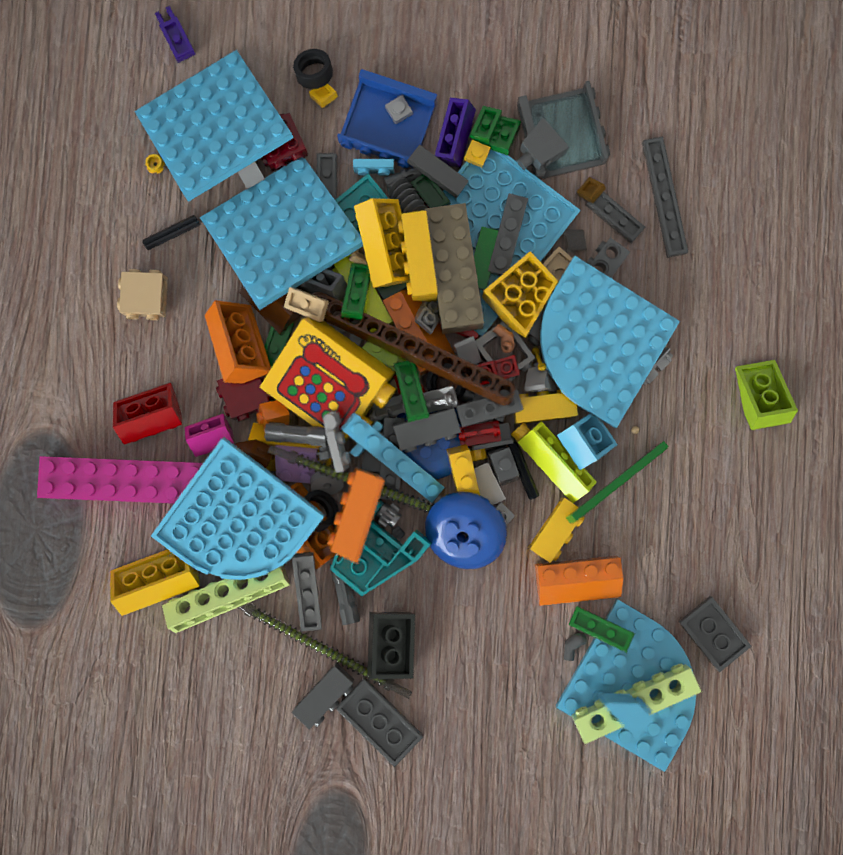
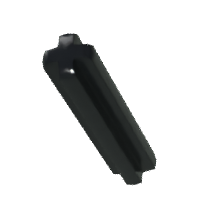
M192 215L143 239V245L147 250H151L200 225L195 215Z
M514 441V443L508 444L507 446L511 450L528 498L532 500L539 497V492L518 442Z

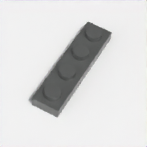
M508 194L488 269L491 274L501 276L510 269L528 198Z
M384 417L382 436L399 449L392 425L405 421V418ZM380 461V476L385 480L382 488L399 494L400 477ZM382 493L379 496V499L398 500Z
M314 552L297 553L292 557L301 632L322 630Z

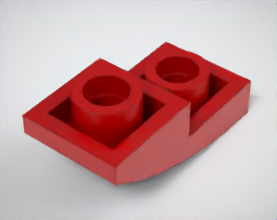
M515 355L477 365L504 379L521 375ZM483 381L480 384L483 386L490 383L488 381Z

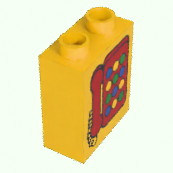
M309 317L302 319L260 386L262 390L313 427H325L323 419L325 414L331 411H338L342 420L339 426L340 431H342L341 427L353 413H356L372 427L374 422L366 417L374 404L383 409L396 391V388L389 384L395 374L392 369L324 320L319 322ZM343 431V433H344V435H345V442H346V441H348L351 437H350L349 435H347V434Z

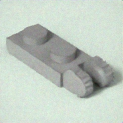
M331 411L325 414L323 419L335 472L338 473L349 468L351 460L344 446L345 435L343 431H340L339 427L342 422L338 411Z

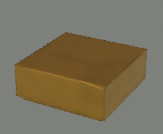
M589 177L576 192L578 196L594 203L606 187L603 183Z

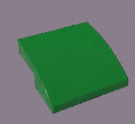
M483 106L470 133V138L491 147L493 151L508 155L520 129L521 121L502 116V110Z

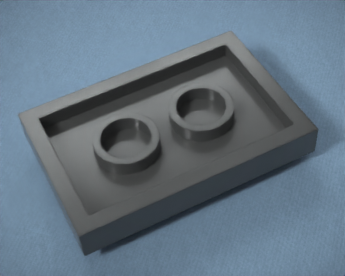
M711 596L678 621L718 672H721L752 647Z

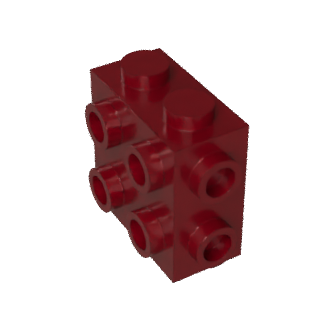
M290 113L279 115L294 138L261 157L265 167L270 166L272 172L287 166L292 161L308 156Z
M265 375L243 384L226 383L223 381V378L217 380L218 386L216 390L219 397L224 399L226 405L223 406L227 417L238 420V422L250 418V414L259 413V404L274 400L271 395L260 388L266 378Z

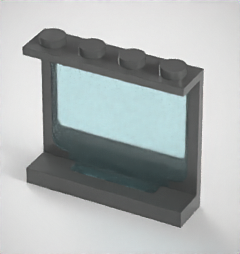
M585 81L582 89L528 101L527 95L518 98L517 108L525 138L539 121L544 118L569 146L566 155L541 170H537L531 164L534 175L539 179L605 165L610 157L609 146L605 145L604 141L605 129L603 125H600L599 121L600 109L598 106L596 107L594 101L596 99L594 87L591 88L590 81Z

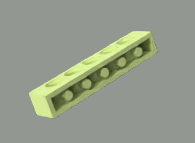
M284 565L270 571L267 578L261 581L262 576L241 580L224 579L219 582H211L207 587L200 590H192L188 592V595L181 598L169 600V603L162 605L167 628L174 633H178L290 586ZM248 582L247 587L242 589L243 584ZM229 590V593L223 597L224 592ZM210 598L209 602L204 605L205 600ZM190 606L189 611L185 613L186 608Z
M677 664L671 667L669 672L657 673L649 681H639L632 685L633 688L626 691L622 689L615 693L630 694L633 698L639 697L653 711L651 713L653 714L700 693L701 690L691 668L685 664ZM677 680V686L674 689H669L670 682ZM658 689L657 696L651 698V690ZM600 699L594 702L595 705L588 708L586 706L581 707L575 711V714L571 715L585 744L624 727L604 706ZM594 715H601V720L598 723H592Z

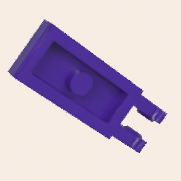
M168 6L166 7V12L171 17L170 20L164 22L159 11L155 12V15L177 62L180 63L196 55L177 16L175 17L171 7Z

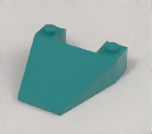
M378 499L373 518L385 504L380 499ZM372 518L358 563L335 554L330 570L358 594L363 596L418 561L432 543L420 531L415 530L407 541L402 544Z

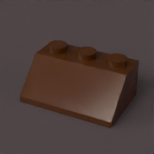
M242 285L239 291L280 335L301 316L297 312L284 308L287 294L259 310L244 285Z

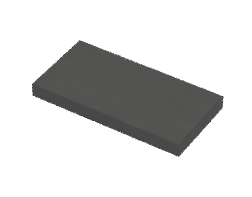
M365 677L335 708L394 767L424 737Z

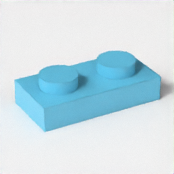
M353 159L354 173H358L360 176H365L368 173L369 175L372 173L379 176H389L394 174V159Z

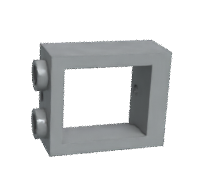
M502 321L500 324L513 333L514 342L526 357L525 360L518 364L519 370L522 369L525 372L533 366L532 361H534L535 357L518 333L510 329ZM495 327L475 341L479 354L485 363L492 361L484 346L498 337L493 332ZM512 377V378H509V379H506V380H508V381L511 382V381L514 380L516 377Z

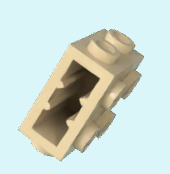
M129 269V272H121V278L118 280L120 298L117 300L119 313L132 320H138L139 317H146L148 320H159V317H166L168 277L159 270H149V273H141V270Z

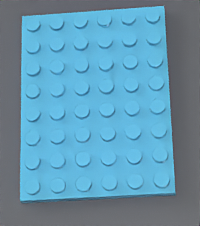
M491 149L483 168L469 162H465L458 173L469 180V182L457 198L443 190L451 202L450 205L466 203L473 254L476 250L481 227L499 230L508 194L528 198L510 268L530 251L541 262L581 211L527 169L523 170L510 156ZM490 274L488 286H490L500 276ZM479 290L484 326L483 329L474 330L480 337L488 331L499 317L482 299L484 290Z

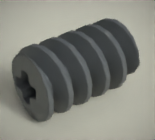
M399 178L393 181L388 188V196L390 199L399 200L402 214L425 211L428 208L424 205V201L421 200L412 184L408 183L409 180L407 178Z

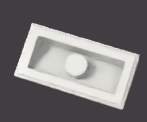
M487 462L474 468L480 495L488 499L492 505L505 500L506 498L489 463Z

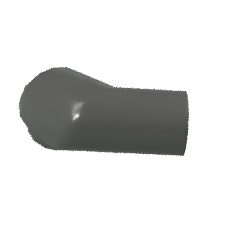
M576 633L566 639L564 660L574 661L575 649L585 645L587 642L584 634Z

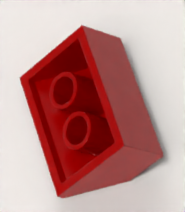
M171 383L113 402V429L124 445L182 425L181 410Z

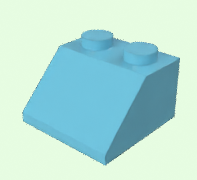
M599 693L597 695L604 706L635 739L655 721L650 715L653 711L639 697L634 699L630 694Z

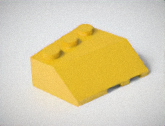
M530 251L488 286L483 292L482 299L510 329L526 338L557 285L558 280Z

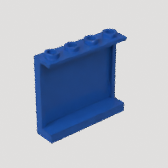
M361 69L359 84L341 134L338 133L337 135L338 142L346 149L355 148L364 155L370 156L373 154L378 156L379 159H394V162L400 167L413 168L407 161L416 148L423 144L437 104V94ZM403 95L413 111V115L395 124L385 105Z

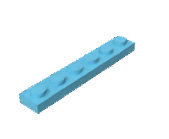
M353 413L341 427L342 431L431 503L445 488L356 413Z

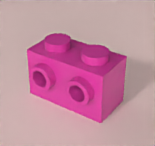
M224 414L185 427V439L195 457L212 452L224 437L231 443H234L233 430Z

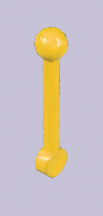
M533 348L531 352L537 359L538 370L543 371L546 369V364L541 361L539 349Z

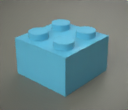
M591 413L557 435L579 470L594 463L618 445L602 420Z

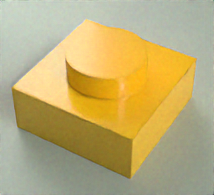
M329 84L309 91L310 98L321 108H324L338 97L337 92Z
M472 140L464 161L483 168L491 147Z

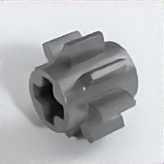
M385 503L376 514L380 517L378 523L385 528L387 525L393 527L402 516L398 513L400 508L394 503L390 506Z

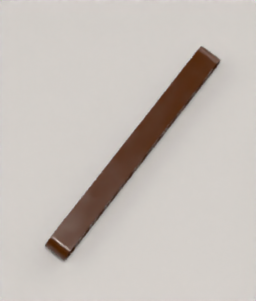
M321 292L312 294L329 301L324 321L500 405H508L513 401L515 387L512 382L366 313L363 314L362 320L341 317V314L335 316L333 313L337 311L342 312L343 302ZM353 320H359L357 324H351ZM370 329H378L375 333L369 332ZM390 337L397 338L393 342L387 341V339ZM407 346L415 347L413 350L410 351L405 349ZM427 354L434 356L432 359L424 358ZM445 363L453 365L451 368L442 367ZM464 372L471 373V376L465 378L461 374ZM488 381L491 385L484 387L480 383ZM507 390L510 394L503 396L499 392Z

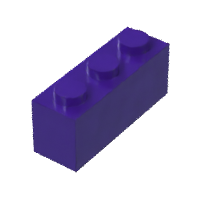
M450 97L435 152V156L448 166L461 168L476 113L475 107L468 99Z

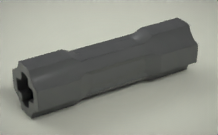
M269 422L265 427L266 441L304 443L321 447L329 445L325 427H302Z
M331 571L340 606L339 611L342 625L359 622L360 617L352 588Z

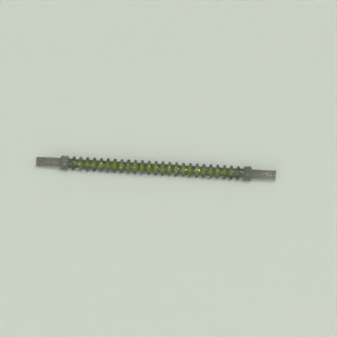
M270 445L268 453L284 458L290 464L297 463V466L303 465V468L308 467V470L314 469V472L319 471L320 475L325 473V476L328 477L330 475L331 479L336 477L337 481L341 479L342 483H345L348 479V471L337 473L335 468H332V465L326 466L325 462L321 464L320 460L315 462L314 458L310 460L309 456L304 458L303 454L298 455L296 451L292 450L289 452ZM387 485L382 487L380 493L381 497L386 496V499L392 498V501L397 500V503L408 504V507L413 506V509L419 508V511L424 510V513L429 512L435 504L431 505L430 501L426 503L425 499L420 501L419 497L415 499L414 495L410 497L409 493L404 495L403 491L399 493L398 489L393 491V488L390 487L388 489Z
M252 603L237 607L244 611L246 616H253L254 620L257 618L259 619L258 622L263 621L264 625L269 624V628L274 627L275 631L277 629L280 630V634L284 632V636L289 635L290 639L295 638V642L300 641L301 645L304 643L306 644L305 647L310 646V649H315L316 653L321 652V656L325 654L326 658H332L331 661L336 660L337 664L339 662L342 663V667L346 665L347 669L351 668L352 672L357 671V675L362 674L363 678L368 677V681L371 680L367 675L368 666L365 667L364 663L362 665L359 664V660L355 662L354 658H349V655L344 656L343 652L340 654L338 649L335 651L333 647L329 648L328 644L323 645V641L318 642L317 638L315 640L312 639V635L308 637L307 633L303 634L301 630L297 631V627L293 629L291 624L287 626V622L282 623L281 619L276 620V616L271 617L270 613L267 615L266 611L261 612V608L256 609V606ZM372 679L373 683L378 682V686L383 685V689L387 691L392 690L407 699L412 694V691L395 683L394 679Z

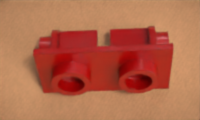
M498 421L474 424L464 428L460 427L461 432L458 433L460 445L473 446L502 441Z

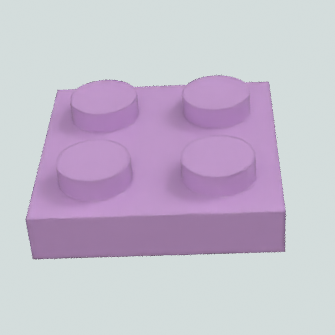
M276 445V477L281 481L310 483L311 476L318 472V469L299 462L295 458L318 464V455H316L318 450L315 448Z

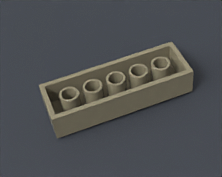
M466 203L426 208L438 291L437 303L442 335L483 329L484 319Z

